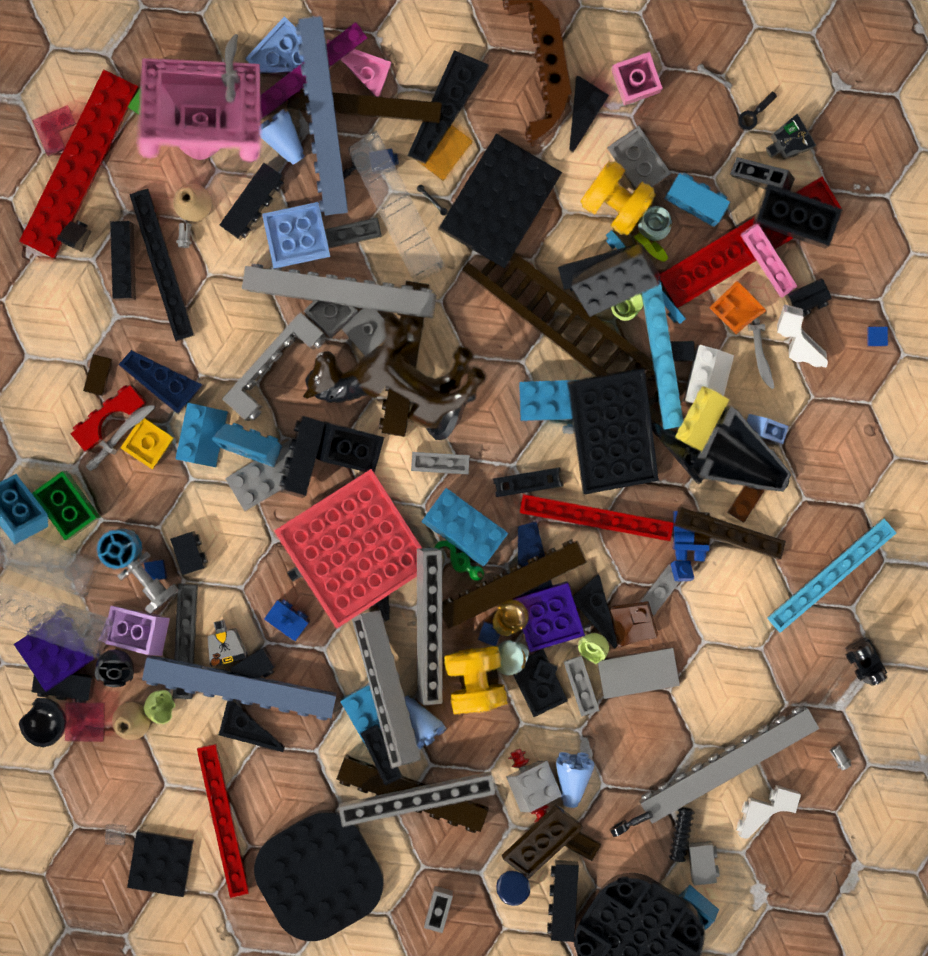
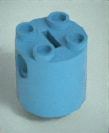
M119 529L109 531L98 542V557L109 568L119 569L127 567L134 560H138L141 557L142 542L133 530Z

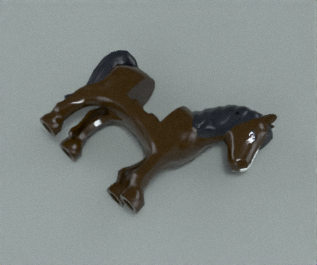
M394 315L386 316L382 323L386 335L380 349L373 350L364 356L355 367L345 373H342L338 367L336 358L331 351L320 352L316 356L314 369L305 378L307 391L303 395L304 398L307 399L315 396L317 399L328 403H343L368 395L376 399L384 388L388 386L393 391L402 394L408 400L414 402L408 414V419L416 425L426 428L435 440L446 439L453 432L462 418L466 404L476 399L479 385H482L487 379L482 369L474 366L470 368L469 364L473 360V353L464 346L457 347L453 354L455 360L453 369L443 377L431 378L415 369L402 355L404 351L417 345L420 339L419 333L424 328L423 322L414 315L406 317L404 321L405 334L401 339L399 332L403 328V323ZM467 374L466 383L457 390L461 385L462 377Z

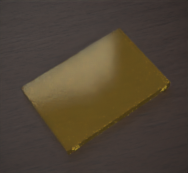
M451 125L426 164L417 162L443 181L472 144L473 140Z

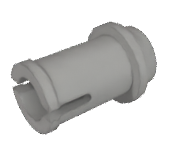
M179 223V237L176 243H178V247L189 248L190 244H192V241H190L191 224L186 223V231H184L185 223Z
M840 745L829 750L838 764L837 767L841 768L842 771L852 765L850 763L851 759L847 758Z

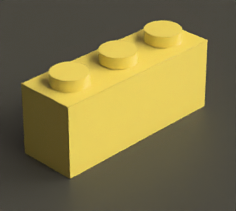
M702 386L691 408L688 410L686 418L679 427L675 438L702 451L729 399L712 389Z

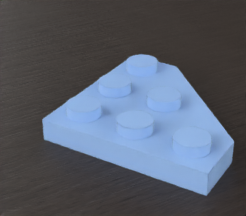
M284 16L245 59L251 64H260V73H290L304 62V58L299 55L298 44H302L301 36H297L296 27Z

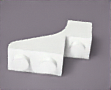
M784 304L777 323V333L785 337H793L788 349L789 358L796 362L810 363L815 367H827L826 351L801 327L803 309Z
M776 785L775 789H772L770 792L769 800L771 803L748 797L747 802L744 801L742 806V813H744L742 820H739L737 823L736 831H738V835L741 838H749L776 812L789 811L796 813L801 794L798 791Z

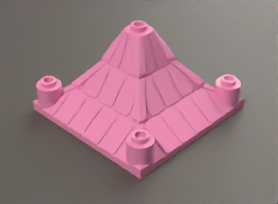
M142 58L139 121L140 153L146 157H154L160 151L159 144H168L180 147L184 153L193 159L202 160L214 155L220 148L237 147L240 148V157L246 161L257 160L261 147L260 64L233 63V71H237L240 82L235 83L236 95L234 101L230 103L226 101L227 87H225L221 77L222 74H226L225 62Z

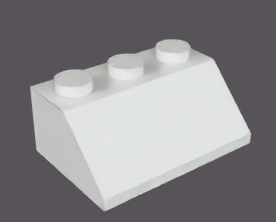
M698 345L686 386L687 390L684 393L682 402L693 404L702 386L724 396L734 355Z

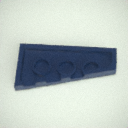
M132 350L118 364L177 414L183 410L203 386V384L174 372Z
M536 521L518 526V565L520 564L521 567L527 565V560L538 556V558L545 556ZM549 580L520 595L552 586V581Z

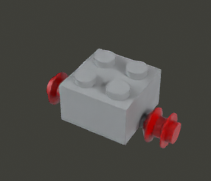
M517 749L510 753L511 756L508 759H513L514 764L512 767L519 768V770L506 776L520 812L536 814L537 818L534 822H537L547 813L546 809L549 806L546 804L560 798L562 795L548 761H537L526 766L529 762L528 758H524L526 751Z

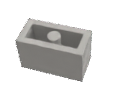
M711 841L689 843L688 851L693 885L717 883L716 877H719V867L715 865L714 858H717L716 846H713Z
M434 886L424 928L443 933L453 897L452 890Z

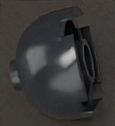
M116 649L108 650L98 658L95 667V677L98 681L99 679L103 681V685L114 688L126 685L127 681L133 679L134 664L126 652Z

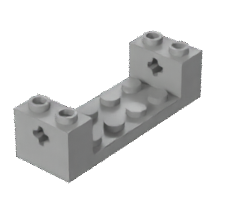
M299 313L222 398L243 419L248 421L255 420L261 414L260 409L262 408L246 390L250 391L257 384L256 379L259 376H264L269 371V364L272 361L276 362L283 355L281 351L285 347L289 348L296 339L294 337L296 335L313 350L315 348L319 349L326 340L324 338L326 335L302 313Z

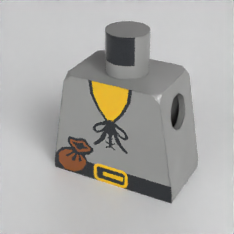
M225 620L213 622L216 633L208 636L210 667L247 658L248 653L237 629L227 630Z

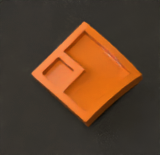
M738 281L709 307L736 335L750 322L766 312V309Z

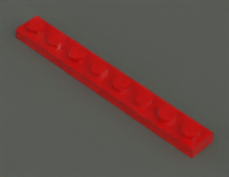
M525 494L522 496L519 511L522 514L665 541H671L674 525L673 522Z
M217 744L198 747L197 753L229 896L232 898L249 894Z

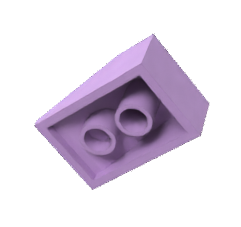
M110 606L103 643L146 655L162 656L170 618Z

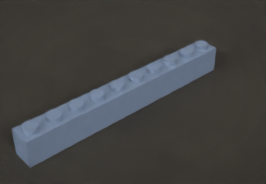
M322 16L298 19L299 24H295L296 34L301 36L302 43L298 44L299 55L304 58V64H301L302 76L306 75L307 83L303 84L304 93L309 95L310 102L306 103L307 114L312 117V122L309 123L310 135L314 134L315 142H311L312 152L317 154V161L314 162L315 173H319L320 181H317L318 193L322 192L323 200H319L320 211L324 212L325 216L348 213Z
M153 655L147 656L142 680L147 681L146 684L158 686V684H163L168 689L176 690L177 687L183 688L187 693H196L198 691L207 697L222 696V699L226 701L237 699L246 705L257 703L260 704V707L266 709L276 707L281 712L289 713L291 710L298 712L297 714L301 716L316 715V718L320 720L332 719L337 695L335 692L261 677H251L227 670Z

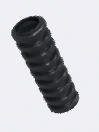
M681 807L678 809V819L675 821L677 825L674 827L676 831L673 832L675 837H672L674 842L671 843L672 849H670L671 855H669V858L676 862L686 861L684 856L687 855L685 851L688 850L690 826L693 825L691 823L694 819L692 815L695 814V811L692 809Z

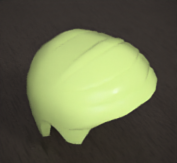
M639 294L611 307L614 316L625 321L633 319L643 307L642 295Z
M590 633L579 640L578 649L586 660L597 664L608 655L609 643L603 635Z
M167 690L154 691L147 697L144 704L146 716L158 724H165L171 720L172 709L175 708L172 695Z

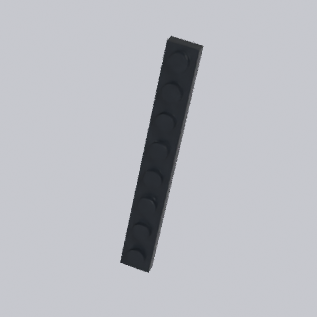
M149 189L129 194L174 339L177 342L193 337L195 335Z

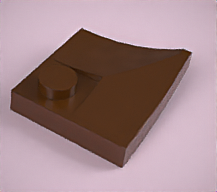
M649 601L611 607L618 647L657 638L658 632Z

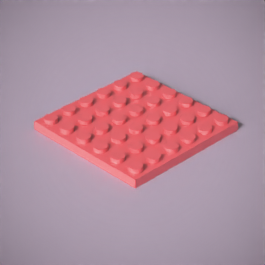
M372 469L274 530V533L336 629L417 577V548L422 547Z

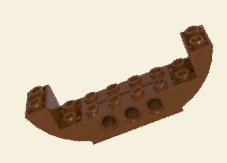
M502 0L503 8L508 10V15L529 12V23L534 26L532 28L533 44H537V47H535L536 63H540L538 76L539 81L544 84L541 93L542 99L547 101V105H545L546 119L531 121L528 128H526L527 143L530 142L532 148L552 134L564 114L566 103L570 102L572 96L559 17L555 18L541 0ZM544 42H550L552 45H546ZM547 61H554L555 64H548ZM555 79L559 83L553 84L550 80Z

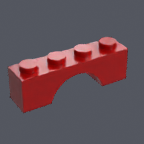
M125 385L120 388L115 398H108L103 402L104 407L99 411L95 409L88 415V420L84 423L81 421L73 427L74 431L70 434L85 452H89L103 440L102 425L110 414L124 412L132 415L135 411L148 404L134 386Z

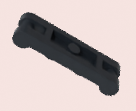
M561 467L493 478V484H496L497 490L495 496L502 497L562 487L564 485L563 480L561 481L560 479ZM547 475H552L553 482L548 483ZM509 482L510 489L504 490L503 483Z

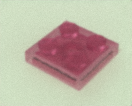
M105 702L65 703L67 722L65 741H105Z

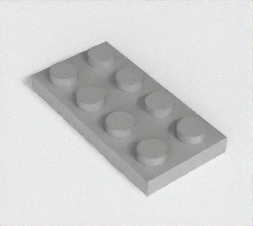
M291 439L282 444V449L274 467L253 461L225 478L244 511L281 490L282 487L279 486L281 476H285L287 468H284L286 458L290 457L291 454L289 449Z

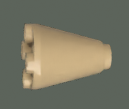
M186 184L175 193L173 206L176 213L183 220L199 222L209 214L212 207V198L203 186Z
M126 702L116 709L112 723L115 732L120 737L127 740H136L146 734L151 720L146 716L143 705L136 702Z

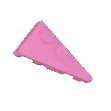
M356 49L352 50L341 61L376 97H380L392 63Z

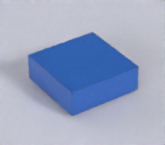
M867 327V346H888V327Z

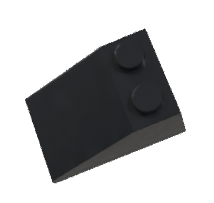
M324 421L325 425L316 459L363 472L372 469L375 473L384 437Z

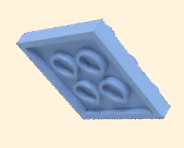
M318 202L262 214L274 269L330 257Z

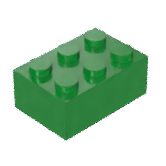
M68 471L60 472L31 493L48 514V518L65 541L72 539L101 518Z

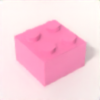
M650 52L612 66L611 70L624 106L659 94L663 89Z

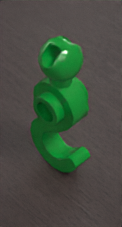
M442 540L435 545L434 548L439 550L443 547L450 550L451 566L456 572L463 573L467 571L470 578L475 581L483 578V568L470 565V559L465 553L456 554V548L450 542Z

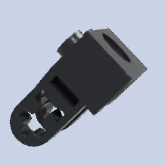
M865 637L845 648L847 654H845L850 664H854L857 670L854 672L859 681L863 680V682L875 686L888 679L887 671L870 639ZM868 657V664L861 666L860 661Z

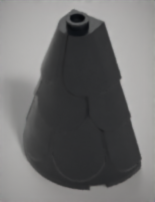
M731 406L725 407L704 449L700 451L693 448L691 463L694 464L691 470L702 479L743 485L752 489L784 492L789 485L791 473L774 451L769 449L758 433L751 428L738 410Z

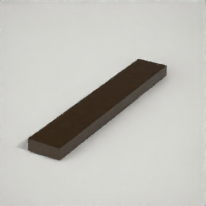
M683 507L678 508L674 523L675 527L778 560L782 558L786 543L784 540Z

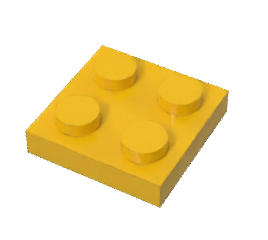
M144 418L135 425L121 446V449L153 470L174 437Z

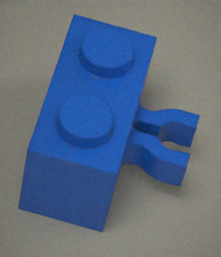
M278 599L264 620L296 641L310 622L307 619L308 615L301 610L297 612L292 609L293 605L287 600L283 599L281 601Z

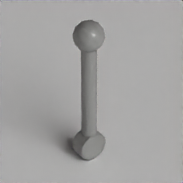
M703 64L697 66L698 71H703L728 89L732 88L733 85L724 81L705 69Z

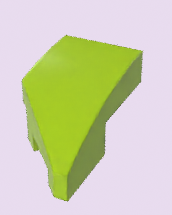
M640 232L634 236L635 240L639 244L642 243L645 250L656 259L663 262L669 259L664 249L657 242L654 241L651 244Z

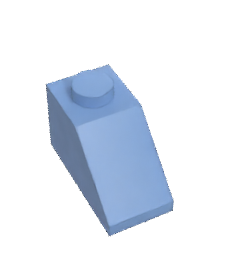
M748 415L747 423L762 439L784 444L789 426L765 417Z

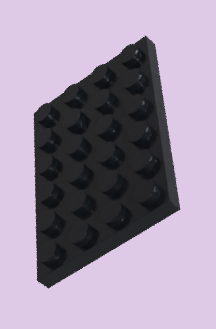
M496 133L438 230L505 269L562 172Z
M640 368L568 381L567 388L582 493L585 495L659 481L644 369Z

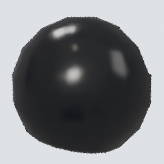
M36 698L32 703L33 707L20 719L19 727L21 734L29 743L44 748L55 744L63 736L67 722L65 713L58 703L47 698Z

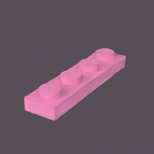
M754 224L740 234L781 298L798 287L758 224Z

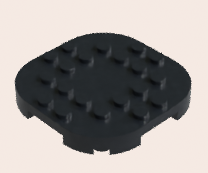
M331 810L312 812L307 817L269 837L260 848L254 865L256 883L277 921L288 934L304 941L326 939L367 916L379 903L384 886L382 867L377 862L358 825L353 824L343 827L340 813Z
M624 873L611 878L600 889L579 922L575 932L574 947L577 956H700L705 941V925L698 910L681 896L646 875Z

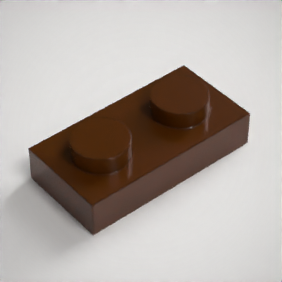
M743 486L727 513L744 523L764 490Z

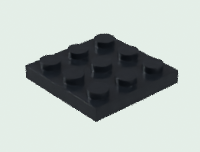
M137 830L127 888L184 897L194 839Z

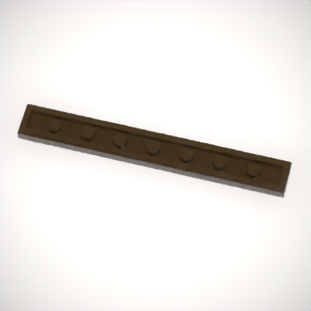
M301 89L288 99L289 109L307 110L306 103L310 102L309 95H305L304 89ZM332 92L335 113L440 123L442 103Z

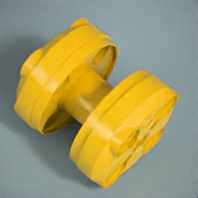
M608 161L580 202L585 210L594 215L603 202L619 212L610 226L619 234L628 235L649 207L656 194L654 188L641 181L633 194L617 183L626 169L616 161Z
M498 646L465 649L444 656L445 668L449 676L464 675L466 689L451 693V704L454 714L485 712L507 704V693L504 684L488 685L486 671L501 667Z

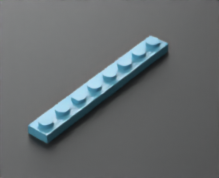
M659 280V286L642 293L663 428L670 429L680 427L683 423V416L661 281Z
M882 518L770 614L767 619L781 633L896 534L895 530Z

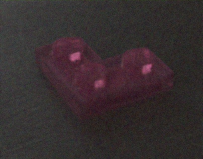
M68 105L32 120L48 157L65 149L59 132L76 125Z

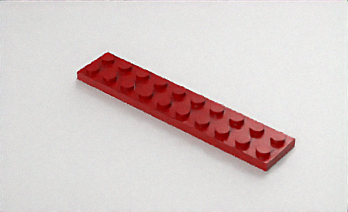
M103 69L19 242L54 259L56 258L63 244L56 239L70 221H74L129 109L128 105L139 89L137 85Z
M823 176L795 192L842 209ZM754 218L660 274L661 284L677 309L757 261L740 235L754 225ZM760 227L774 250L793 239L787 235Z

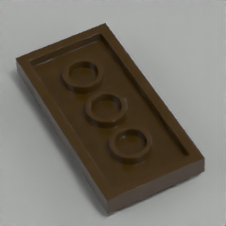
M556 804L502 854V858L529 879L583 829V826Z

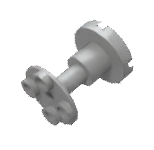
M145 552L138 558L139 562L134 560L127 566L129 570L125 569L117 577L123 580L130 574H134L145 587L142 591L151 600V603L145 607V610L151 614L174 596L179 589L175 584L166 589L157 578L155 580L151 578L141 566L151 557L148 552Z

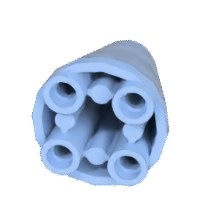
M282 109L272 117L273 121L269 122V120H266L260 124L261 138L284 159L294 165L305 157L303 154L304 150L291 115L288 111L285 112Z
M407 695L404 698L415 732L417 747L421 749L424 745L427 747L435 741L434 736L441 735L447 728L442 721Z
M560 752L556 759L563 805L566 807H578V803L581 802L593 773L594 762L588 758L589 755L587 753L580 752L574 755Z

